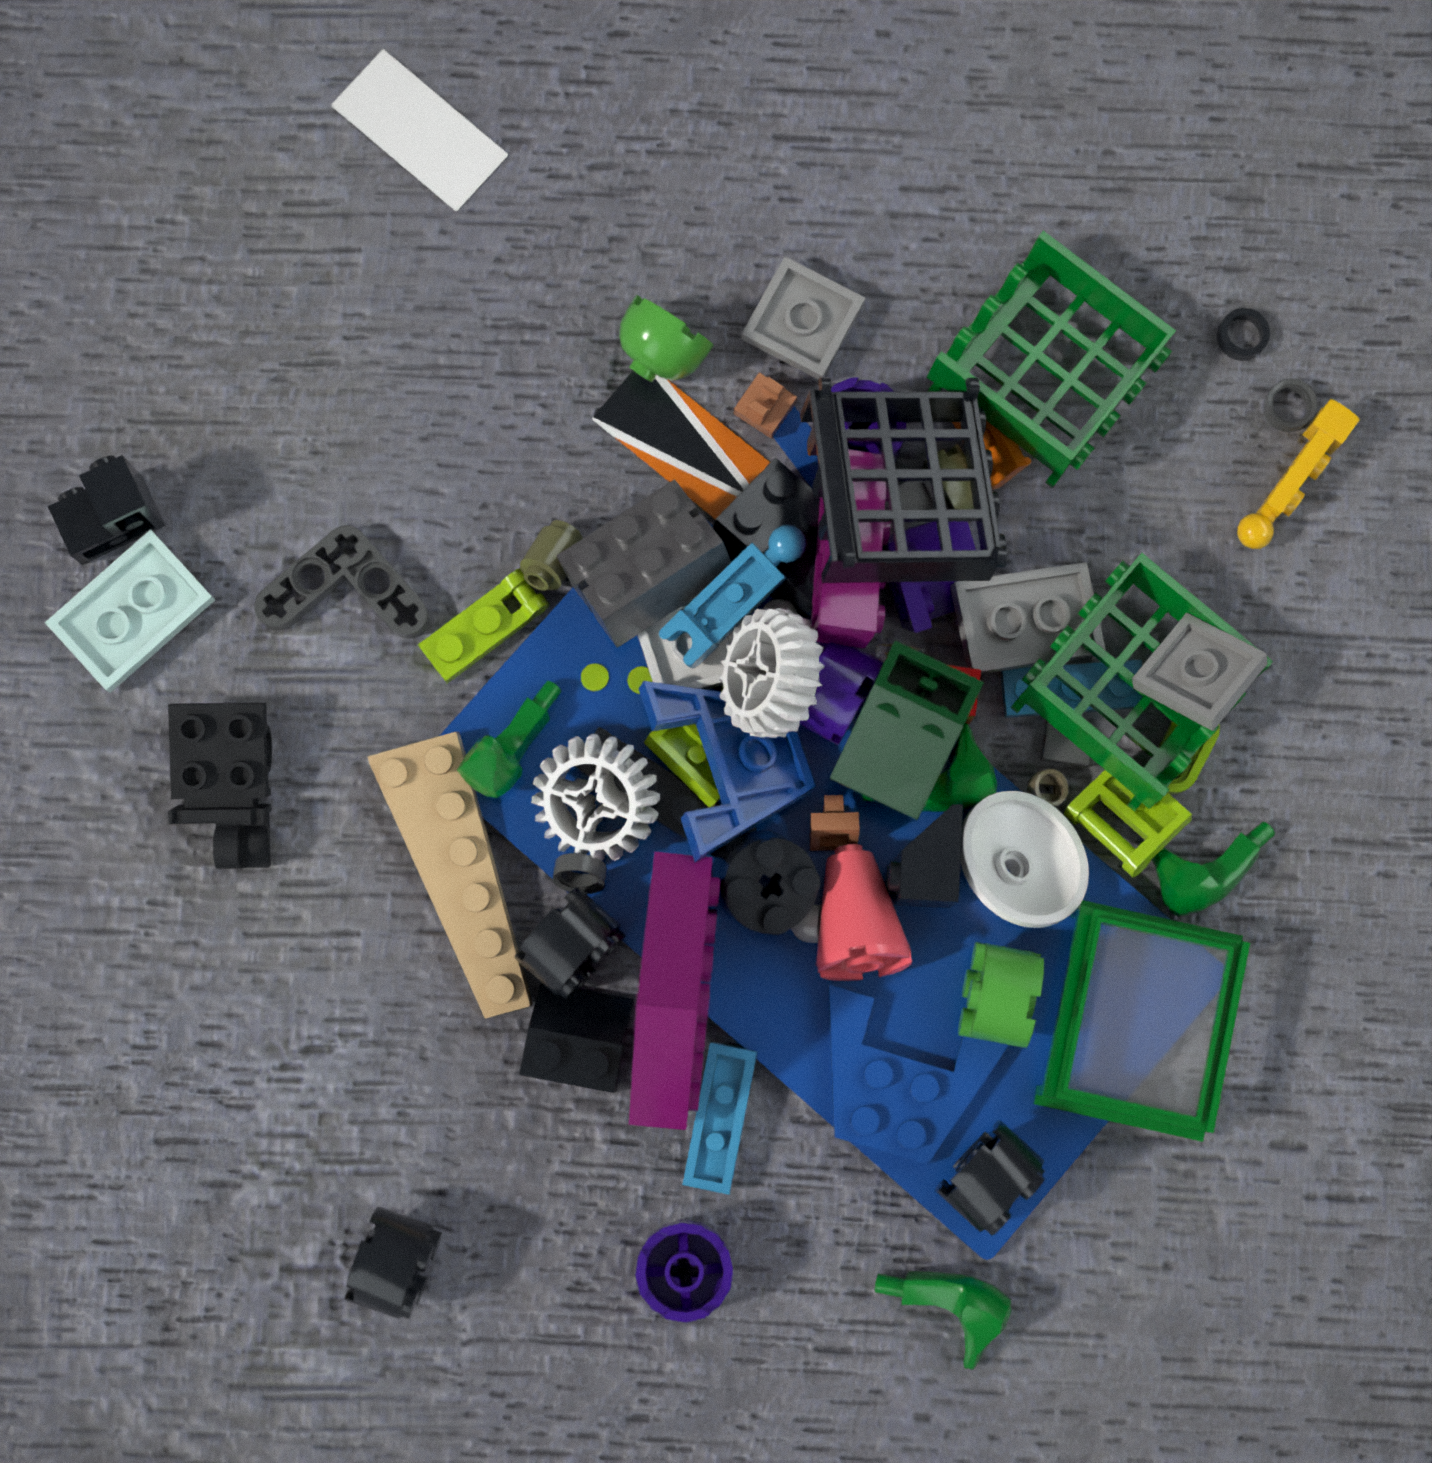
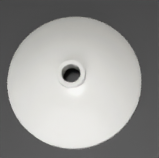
M1003 791L984 798L965 817L962 824L960 862L970 887L987 908L1004 920L1030 928L1052 926L1067 918L1078 908L1088 886V860L1078 833L1058 809L1047 801L1029 793Z

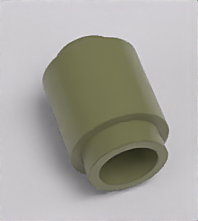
M554 520L549 526H544L520 562V568L526 582L542 591L559 589L567 575L557 555L583 539L581 533L569 523L560 520Z

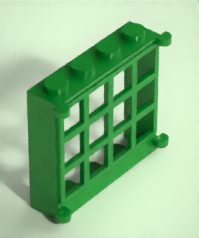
M1043 230L1027 258L1022 264L1017 263L1013 267L1001 289L995 296L991 294L987 298L969 327L964 326L960 330L946 354L941 351L936 357L926 377L934 382L927 392H940L943 388L948 392H966V379L976 378L970 373L975 365L992 377L1002 387L996 393L979 380L978 407L984 409L987 422L1053 471L1045 482L1053 488L1070 465L1078 470L1095 449L1089 444L1093 436L1098 433L1104 438L1121 416L1115 409L1122 400L1131 405L1147 384L1141 379L1149 368L1156 373L1172 353V350L1167 347V343L1176 330ZM1050 276L1077 296L1060 317L1033 297ZM1084 302L1111 322L1095 343L1068 323ZM1025 306L1052 325L1036 346H1033L1008 327ZM1119 328L1146 348L1130 369L1102 349ZM1059 332L1063 333L1087 352L1071 373L1043 353ZM1000 335L1027 355L1010 377L983 357ZM1094 358L1122 378L1106 399H1103L1078 380ZM1035 362L1062 381V384L1046 403L1042 402L1018 383ZM1070 388L1097 408L1081 430L1053 410ZM1010 392L1037 412L1032 420L1005 400ZM1047 419L1073 440L1068 446H1065L1040 426L1041 423Z
M1141 553L1131 565L1122 560L1105 580L1112 588L1103 598L1096 592L1077 613L1084 621L1076 630H1073L1069 625L1066 626L1049 646L1056 654L1047 664L1040 658L1021 679L1028 687L1010 707L1018 713L1027 704L1134 794V797L1127 804L1133 811L1137 810L1141 803L1150 809L1160 801L1169 791L1167 787L1187 768L1192 761L1191 757L1199 747L1210 739L1219 726L1214 731H1211L1139 691L1137 692L1143 697L1123 719L1097 697L1115 674L1133 688L1132 678L1134 674L1124 664L1141 643L1152 652L1157 649L1160 643L1149 634L1166 613H1169L1178 622L1186 613H1189L1257 648L1146 555ZM1133 584L1160 606L1142 628L1115 606ZM1106 615L1110 616L1134 636L1116 659L1089 637ZM1080 646H1083L1108 667L1090 690L1063 669V666ZM1268 656L1267 665L1259 675H1261L1273 662ZM1054 677L1082 699L1074 709L1047 688V685ZM1244 692V694L1239 698V700L1235 703L1231 710L1242 700V698L1246 695V692ZM1150 703L1177 725L1159 748L1132 726ZM1089 706L1116 727V730L1109 738L1081 716ZM1123 735H1126L1151 756L1144 767L1139 765L1116 745Z

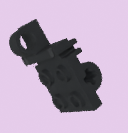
M266 702L169 704L171 799H184V805H177L168 810L169 824L216 823L213 836V858L216 869L269 868L271 866L269 812L272 811V804H259L258 799L267 798L271 795L268 773L272 765V735L270 727L267 725Z

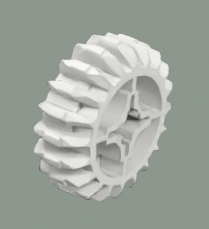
M769 608L764 610L756 609L753 615L744 616L741 627H734V639L732 642L726 643L728 652L726 659L721 661L724 665L723 675L719 678L724 687L720 694V699L726 701L724 714L731 716L732 726L739 727L742 732L762 738L785 737L788 731L798 730L800 721L808 720L809 705L817 704L815 692L817 687L822 686L818 681L819 672L825 666L819 662V656L823 651V647L816 643L818 631L811 629L810 620L802 618L799 614L792 613L791 610L776 608V610Z
M598 734L588 736L585 743L580 737L576 736L568 741V748L559 745L552 751L554 759L546 758L542 761L540 768L545 774H539L533 781V785L542 791L532 796L531 803L544 807V810L535 816L536 822L543 823L548 821L551 826L544 833V838L550 839L557 834L562 839L558 845V852H564L572 845L575 847L574 853L587 855L590 851L592 858L596 857L601 861L607 853L612 860H618L623 855V849L633 852L639 846L638 839L644 840L650 835L651 829L647 823L655 822L659 815L650 806L660 800L661 794L647 790L648 787L657 781V776L654 774L643 776L641 770L648 764L646 758H640L635 763L629 758L634 751L633 745L628 744L619 752L617 751L618 743L616 737L610 736L602 746ZM580 764L597 765L595 772L589 776V780L578 778L575 781L565 779L568 771L573 766ZM614 774L624 785L627 794L621 792L616 787ZM595 788V792H597V801L602 803L596 810V805L594 804L595 796L589 794ZM566 804L572 806L576 811L577 821L568 811ZM617 816L627 818L624 827L611 832L595 831L596 826L602 821L603 817L615 819Z

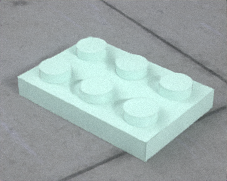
M150 529L51 616L45 624L102 687L111 693L213 603L215 599Z

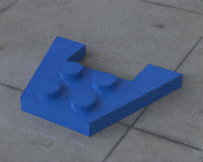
M643 681L639 687L652 731L696 724L722 802L720 806L685 812L681 817L695 862L807 796L816 787L797 731H788L785 737L777 736V738L751 736L750 733L742 732L739 727L732 726L731 716L724 714L726 701L720 699L721 692L649 681Z
M828 985L834 1137L928 1165L1009 1045L962 1036L953 1071L862 1045L875 998Z

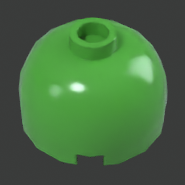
M639 295L634 297L620 323L619 339L622 349L633 360L629 368L651 383L656 376L673 381L684 379L691 375L704 362L714 345L699 332L696 336L690 333L691 330L685 326L686 323L645 298L642 299Z

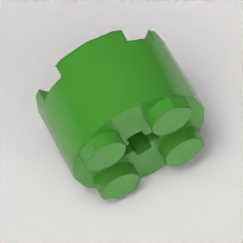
M975 942L971 959L972 970H966L963 983L962 997L967 998V1008H962L958 1035L1027 1048L1036 1020L1032 1019L1037 996L1041 997L1044 958L1041 957V954L1031 951Z

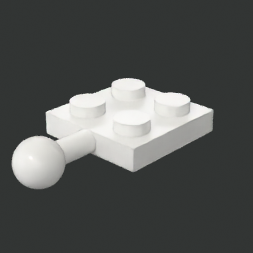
M781 598L769 601L763 608V610L766 608L774 610L781 608L798 614L796 607L790 601ZM691 599L637 636L652 682L709 690L723 685L719 681L724 671V665L721 661L726 659L728 652L726 643L733 641V631L696 668L688 667L683 661L684 655L692 646L690 634L684 633L675 641H668L659 636L660 629L680 610H683L693 600Z

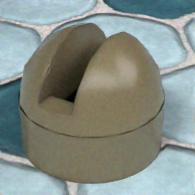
M1055 769L1038 771L1027 783V792L1029 794L1035 795L1053 806L1060 805L1068 794L1066 778ZM1039 786H1053V794L1040 793Z

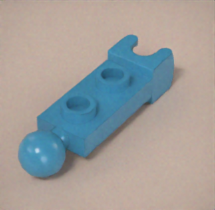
M792 525L779 526L770 535L769 548L764 553L754 543H751L700 594L660 629V638L668 641H675L684 633L690 634L692 646L683 657V661L688 667L696 668L719 647V644L734 630V627L742 623L745 615H750L787 579L777 566L781 562H793L803 554L806 541L800 529Z

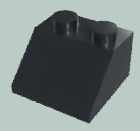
M953 804L910 842L895 857V861H890V864L886 865L885 885L888 893L893 894V905L950 908L959 902L963 805Z
M540 982L527 1031L519 1075L616 1093L634 999L583 989L575 990L567 999H564L561 995L558 997Z

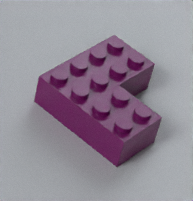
M654 852L636 1004L629 1125L687 1130L688 1111L698 1112L710 984L701 982L711 983L714 946H707L704 943L714 944L717 909H709L708 906L718 907L720 878L711 877L713 857H704L695 862L693 855Z

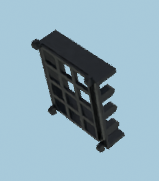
M820 377L818 380L819 390H809L800 413L801 422H813V427L807 440V452L809 456H817L819 468L813 480L814 498H823L824 513L819 522L818 535L820 541H829L830 556L821 573L822 583L990 581L997 568L1006 566L1008 558L1007 543L1004 534H999L997 518L1000 511V500L998 493L992 491L990 476L993 469V458L991 451L985 449L983 435L986 429V415L984 409L978 407L977 397L980 391L978 378L966 379V392H831L832 384L830 377ZM844 422H877L878 429H845ZM889 422H921L922 429H890ZM933 422H960L961 429H934ZM847 441H880L884 469L851 470ZM892 441H924L928 469H896ZM936 441H963L968 469H940ZM886 481L890 510H857L853 482ZM897 481H930L934 510H902ZM942 481H970L974 509L946 510ZM976 521L980 550L953 551L948 522ZM858 522H892L896 551L862 552ZM903 522H936L941 551H908Z

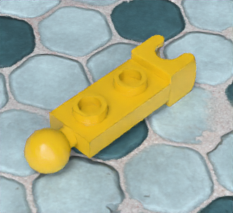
M1331 398L1319 410L1302 434L1309 439L1258 511L1246 515L1240 520L1237 527V535L1245 547L1261 549L1271 542L1274 536L1273 522L1281 513L1288 517L1293 513L1305 496L1299 488L1308 476L1313 480L1319 477L1332 459L1325 452L1332 455L1343 444L1360 420L1356 414Z

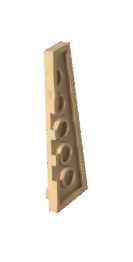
M456 731L367 757L486 1019L532 1006L533 1002L523 966L514 958L519 953L476 791L464 781L457 771L466 754L460 732Z

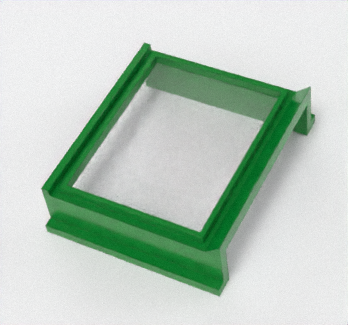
M1082 900L1078 908L1071 914V918L1076 919L1043 1085L1036 1086L1033 1104L1203 1142L1205 1133H1214L1250 943L1242 941V935Z

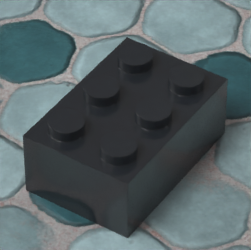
M775 457L716 518L712 528L723 541L731 562L751 543H754L764 553L769 548L770 535L779 526L792 525L800 529L805 536V550L797 560L788 563L781 562L777 566L787 579L770 596L773 599L781 598L790 601L796 607L798 614L811 622L820 498H814L813 489Z

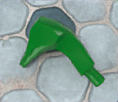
M547 680L532 700L528 697L526 698L510 725L496 738L489 735L479 738L457 768L464 781L475 791L487 797L499 798L511 790L522 776L523 769L519 762L529 745L549 722L550 717L547 710L561 694V689L553 682Z
M968 723L964 724L957 738L955 755L950 766L939 775L922 811L945 812L953 804L963 805V810L974 807L989 795L997 793V779L994 768L975 742ZM863 795V801H875Z
M1262 821L1246 836L1241 832L1222 856L1213 862L1203 865L1184 860L1164 847L1151 860L1159 879L1163 902L1171 914L1179 917L1199 913L1226 897L1259 857L1260 848L1275 836L1273 828L1268 823Z
M908 1271L905 1278L877 1274L875 1293L902 1298L901 1305L938 1306L947 1309L958 1317L965 1336V1355L963 1361L965 1369L973 1370L977 1366L985 1349L1005 1329L1011 1314V1298L993 1284L974 1276L935 1271Z

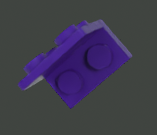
M968 521L948 522L952 550H976ZM926 522L905 529L908 551H941L936 522ZM890 534L887 545H882V551H896L894 534ZM956 581L888 582L902 628L917 633L932 628L930 619L954 612L950 586Z

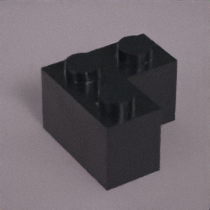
M113 455L105 456L90 464L89 471L79 475L84 488L75 487L58 496V502L47 506L70 556L81 565L141 538L150 529L155 531L166 526L144 478L123 455L119 457Z

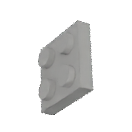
M784 256L743 330L741 339L819 380L820 377L826 375L865 303V297Z
M1186 613L1133 676V689L1214 731L1267 665V653Z

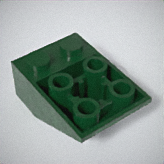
M894 641L829 779L918 820L984 682L898 641Z

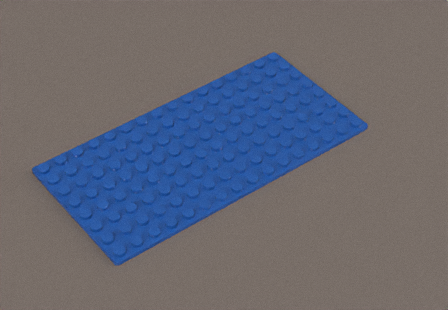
M574 588L564 596L439 735L442 736L456 731L460 732L465 754H467L479 738H483L485 735L496 738L510 725L526 698L528 697L532 700L547 680L553 682L561 689V694L547 710L550 717L549 722L532 741L519 762L523 769L522 776L511 790L499 798L487 797L476 791L482 817L552 879L555 860L561 855L574 853L575 847L571 845L566 851L558 852V845L562 839L557 834L550 839L544 838V833L551 826L548 821L543 823L535 821V816L544 810V807L537 806L531 803L532 796L542 791L533 785L535 777L539 774H545L540 768V764L546 758L554 759L552 751L557 746L563 745L568 748V741L576 736L580 737L585 743L587 737L594 734L598 727H601L627 745H633L636 751L677 776L643 743L652 732L641 695L634 693L629 688L627 682L631 670L640 666L648 668L638 636L636 635L617 648ZM769 595L756 609L763 610L764 606L773 598ZM589 664H600L608 671V683L600 691H590L581 682V673ZM721 686L709 690L721 692ZM870 692L853 721H851L849 729L838 746L799 725L797 733L816 787L807 796L755 826L757 831L768 830L782 835L801 847L809 855L820 877V888L814 905H822L826 860L835 854L834 850L810 851L809 831L811 813H823L824 795H843L844 813L859 812L860 830L858 844L863 846V850L873 853L884 883L886 865H889L890 861H895V857L910 842L944 813L922 811L918 820H915L877 801H863L862 794L829 779ZM957 740L941 773L948 769L954 758ZM574 767L570 768L565 778L571 781H575L578 778L589 780V777ZM994 768L997 779V793L1003 791L1022 792ZM595 788L589 794L595 796L594 804L596 805V810L602 803L597 801V792H595ZM721 799L717 802L722 805ZM566 804L568 811L577 821L576 811L572 806ZM972 808L963 810L962 824ZM617 816L615 819L603 817L602 821L596 826L595 831L611 832L624 827L627 818ZM657 821L647 823L651 833L644 840L638 839L639 846L633 852L623 849V855L618 860H612L606 853L605 858L602 860L607 866L604 888L600 892L587 894L621 924L620 930L626 935L623 942L641 958L654 852L692 855L688 841ZM1083 844L1089 867L1088 886L1083 898L1084 901L1170 919ZM712 858L711 877H713V876H712V871H713V863H714V861H715L714 858ZM960 862L959 902L952 907L933 908L893 905L912 952L911 966L900 972L879 977L878 970L863 973L864 980L832 981L820 977V972L818 973L816 966L818 943L799 940L791 928L780 935L752 931L729 915L719 903L718 907L708 906L709 909H717L714 944L704 943L707 946H714L711 983L701 982L710 984L707 1016L743 1048L758 1051L756 1059L832 1127L834 1126L828 985L875 998L862 1045L953 1071L962 1036L958 1035L962 1008H967V998L962 997L963 983L966 970H972L971 959L975 942L989 943L1041 954V957L1044 958L1041 997L1037 996L1032 1016V1019L1036 1020L1027 1048L1008 1046L929 1164L925 1165L852 1143L981 1258L989 1260L998 1253L1108 1123L1106 1120L1033 1104L1036 1086L1043 1085L1076 922V919L1071 918V915L1059 923L1041 928L1019 926L1004 920L987 908L976 896L964 875ZM572 871L580 874H589L582 871ZM763 875L758 882L763 887H766L770 879ZM889 894L893 903V894ZM1101 925L1068 1088L1126 1101L1220 990L1224 965L1201 946ZM998 1120H1001L1044 1160L1042 1168L1045 1171L1042 1176L1045 1178V1181L1028 1200L1025 1201L1019 1196L1012 1203V1207L1009 1210L1012 1214L1010 1219L996 1234L991 1236L986 1230L977 1231L935 1190L943 1179L949 1184L952 1183L950 1180L957 1173L953 1167L955 1162L984 1132H987L993 1138L995 1136L992 1132L993 1126Z

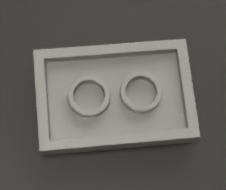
M1087 562L996 575L990 581L954 582L950 589L966 667L981 669V674L1031 667L1039 658L1047 664L1056 654L1049 646L1066 626L1069 625L1073 630H1076L1084 621L1077 613L1094 595ZM1099 624L1089 637L1106 650ZM1080 646L1069 660L1095 656L1083 646Z

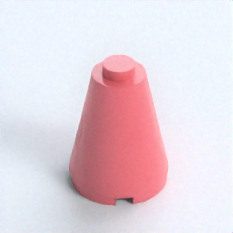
M859 844L837 847L834 850L835 854L826 860L816 966L818 973L820 972V977L832 981L864 980L863 973L878 970L879 977H883L908 968L912 964V952L873 853L863 850V846Z

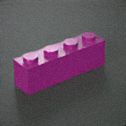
M848 449L851 470L884 469L882 454ZM886 481L853 482L857 510H885V502H889ZM820 498L818 526L824 513L823 498ZM858 522L862 552L882 551V545H887L889 540L891 522ZM817 531L810 622L811 629L818 631L816 642H832L845 646L866 648L875 633L880 634L883 629L885 606L878 604L879 589H884L886 582L822 583L821 573L830 556L829 541L819 540Z

